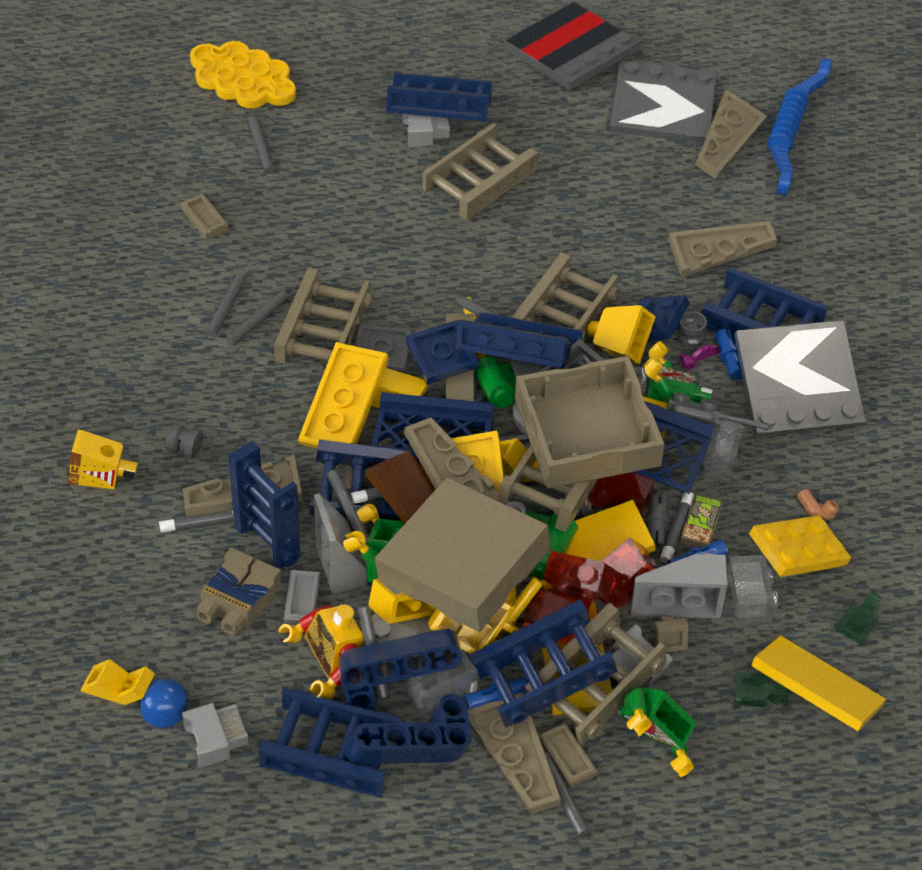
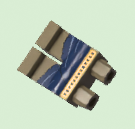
M230 547L225 554V561L200 591L201 602L197 608L198 620L209 624L218 615L223 618L221 628L232 636H235L243 627L249 630L253 621L257 619L280 589L281 570L258 559L254 562V557Z

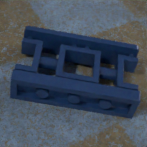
M482 312L479 314L478 319L474 321L463 319L458 321L455 348L563 368L565 367L566 360H569L571 346L579 339L584 342L585 332L579 329Z

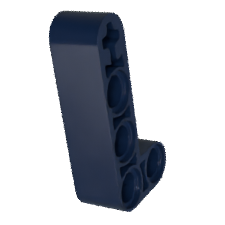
M440 629L345 651L339 658V666L347 704L373 711L376 705L373 686L457 667L462 660V651L457 633L450 629Z
M446 694L441 698L432 713L431 722L360 724L355 727L345 746V754L355 764L457 761L462 757L472 740L466 703L456 694ZM390 741L395 742L398 746L391 744Z

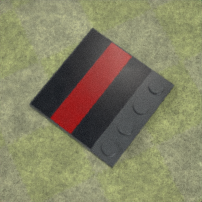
M573 1L505 39L504 47L568 90H571L640 50V41Z

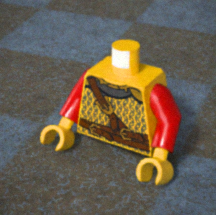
M345 604L336 607L331 605L320 607L299 619V624H283L278 630L279 633L290 632L289 637L283 640V642L287 643L299 642L302 639L303 631L306 632L305 639L329 679L327 682L318 680L313 682L310 691L313 693L320 692L317 697L332 700L335 695V686L340 687L342 685L339 666L340 656L347 650L362 647L364 640L363 634L353 618L354 610Z

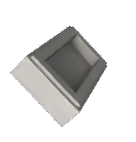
M291 570L283 619L284 624L297 625L299 624V619L317 608L321 572Z

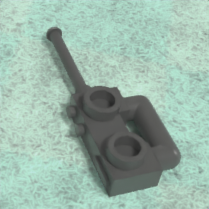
M674 392L673 396L668 398L666 406L668 410L698 421L717 423L718 420L723 421L724 419L761 428L764 431L770 428L767 422L765 424L725 414V412L719 410L718 403L711 400L702 399L701 403L689 401L690 396Z

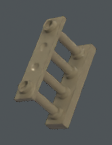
M492 123L437 163L427 167L422 175V190L427 192L437 185L459 200V216L468 220L536 171L538 152L529 148L522 154H516L496 140L497 125ZM490 148L510 161V163L500 167L481 153ZM472 160L493 175L483 180L465 168L464 165ZM452 173H456L475 186V188L465 193L445 178Z
M561 252L512 318L534 321L537 316L541 317L544 315L574 329L583 330L586 335L589 323L598 319L609 302L614 303L619 294V288H617L618 276L613 274L606 285L572 272V268H570L571 256ZM569 281L597 293L598 296L591 302L561 289L560 284ZM557 298L586 312L581 319H578L548 306L547 302L549 299L554 300Z
M308 268L274 343L275 362L286 364L289 355H294L295 353L329 361L333 350L298 343L296 340L298 335L308 334L351 345L365 309H370L373 303L374 294L370 293V281H364L359 293L322 285V282L319 281L318 270ZM321 295L355 304L352 312L314 304L313 299ZM313 314L344 321L347 324L344 331L308 324L305 322V318Z
M530 445L511 476L505 475L500 486V491L503 492L501 503L507 505L513 494H516L551 509L558 516L555 528L566 532L598 479L552 487L565 493L566 499L560 498V500L521 484L525 477L546 485L541 470L532 467L537 459L532 445Z
M608 603L585 626L588 635L600 656L605 655V653L599 649V645L606 638H613L638 657L641 662L631 673L616 663L618 672L614 673L613 676L621 683L610 694H607L595 683L582 689L600 703L588 716L565 698L553 704L578 725L575 728L578 742L582 746L589 739L593 740L600 734L603 724L624 704V698L627 693L634 687H641L652 674L657 675L661 672L666 664L665 645L660 642L651 652L619 628V610L611 603ZM576 637L562 649L572 670L577 669L587 659ZM553 660L538 673L544 685L561 677ZM529 683L525 686L526 694L533 691Z

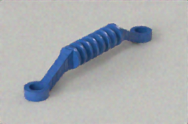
M822 58L817 74L790 88L784 95L767 141V145L781 174L777 194L784 196L788 194L794 172L788 153L792 149L808 104V95L827 83L832 66L831 59Z

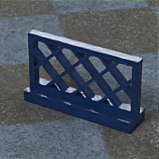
M382 392L380 411L371 446L414 452L413 449L407 446L410 444L405 437L401 440L395 433L428 418H432L440 427H456L447 433L450 438H455L460 434L464 436L473 435L469 429L484 430L482 433L491 432L494 427V403ZM384 421H399V423L389 428ZM388 437L395 442L389 447L379 446V442Z
M644 401L653 414L659 432H670L675 440V443L664 447L663 453L678 447L684 461L668 467L664 457H662L665 469L656 473H651L647 469L631 473L690 495L708 447L714 438L715 427ZM676 435L681 436L684 439L678 440ZM690 441L702 444L698 455L686 458L681 445ZM695 461L693 469H691L689 463ZM686 465L690 473L687 484L683 485L675 482L670 472ZM667 473L669 479H667V478H665V477H662L661 475H664V474Z

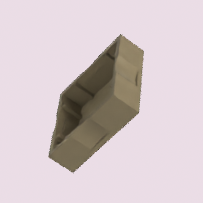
M629 356L592 362L571 369H554L516 376L515 401L547 488L661 466L664 441L652 412L643 400L641 385Z
M446 478L375 557L379 582L412 599L434 606L444 615L480 633L506 602L512 589L528 576L549 551L548 525L450 478Z

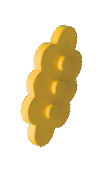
M230 41L220 47L212 44H201L194 47L190 52L191 64L196 69L197 84L204 89L215 90L217 96L222 99H236L237 103L242 107L258 108L266 102L276 106L287 105L296 98V86L289 80L290 68L288 64L278 59H270L268 53L263 50H250L242 42Z

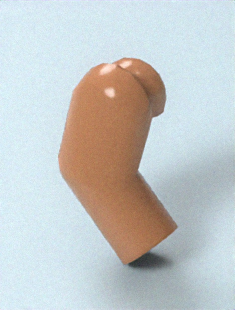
M804 489L797 495V498L810 516L820 515L823 520L828 521L835 518L836 513L839 511L838 504L833 500H827L824 504L818 503L809 489Z

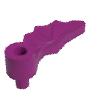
M713 344L699 348L692 356H686L682 353L680 355L682 359L681 364L688 371L695 368L696 361L719 353L720 350Z

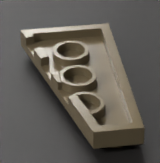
M726 89L695 166L716 179L760 128L767 116Z
M764 221L669 233L668 241L682 278L776 247L777 237L771 222Z
M432 418L405 427L404 434L435 489L446 478H450L501 503L502 495L494 488V483L487 476L484 477L474 467V462L455 447L456 443Z
M294 455L285 457V462L273 465L272 462L261 465V469L281 489L294 481L297 484L298 502H303ZM219 478L182 489L186 517L233 510L230 479L221 481Z
M522 692V693L516 694V695H514V696H515V698L517 699V698L523 696L524 694H523V692ZM503 700L467 710L471 727L530 814L562 805L531 715L522 723L512 724L505 728L497 708L505 705Z

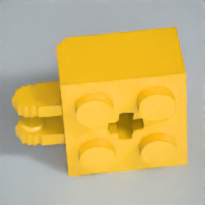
M506 599L503 606L480 633L444 615L437 608L428 620L429 628L432 631L450 629L457 633L461 649L470 654L500 640L497 636L502 628L508 631L509 634L520 630V628L507 621L515 609L513 602Z

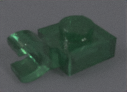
M871 591L860 609L851 605L836 625L835 630L862 646L877 626L878 619L874 618L873 615L879 608L878 603L882 597Z
M737 672L734 704L766 707V700H769L773 704L787 705L789 689L780 683H768V676L765 674Z

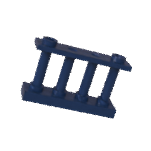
M394 72L393 85H388L386 112L487 121L488 107L491 106L493 81Z
M729 267L724 288L728 290L720 303L715 305L707 301L702 308V314L707 319L706 328L716 332L726 329V333L730 329L733 339H735V333L738 330L779 327L787 313L801 318L802 320L799 325L825 322L828 306ZM738 293L752 299L743 315L728 310ZM763 303L777 309L768 325L753 320Z
M319 439L316 461L324 464L321 495L348 520L341 503L331 502L333 487L327 473L334 470L339 464L351 465L353 474L350 493L361 491L363 489L365 469L406 451ZM409 451L422 466L415 452ZM383 497L379 498L377 508L379 518L402 521L395 511L390 509L387 501ZM311 499L309 515L315 516L314 499ZM361 503L354 504L357 511L363 507Z
M252 440L228 455L234 528L241 535L248 530H255L272 548L273 566L281 570L285 566H293L301 557L297 484L293 481L281 489L261 469L260 447Z
M581 599L469 655L479 678L482 679L490 676L505 704L497 708L505 728L512 724H520L528 716L596 682L606 681L614 673L618 672L612 653L609 652L600 656L588 635L585 626L590 622V619ZM570 634L575 635L589 660V663L575 670L571 669L557 643L558 640ZM542 648L547 649L561 677L545 685L529 657L530 654ZM514 662L519 663L533 691L517 699L501 671L502 668Z
M283 688L281 693L282 709H286L288 712L275 742L262 741L259 748L260 766L382 798L385 790V772L379 770L381 764L360 766L349 763V759L345 754V746L355 727L360 724L404 723V719L398 718L392 713H379L309 695L302 690ZM300 713L318 718L305 750L288 747ZM330 721L348 726L336 758L318 754Z

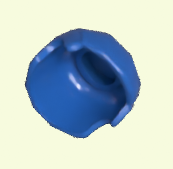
M156 679L151 681L143 698L140 699L142 717L148 724L155 727H172L183 719L182 712L186 711L188 704L187 692L181 683L172 679Z

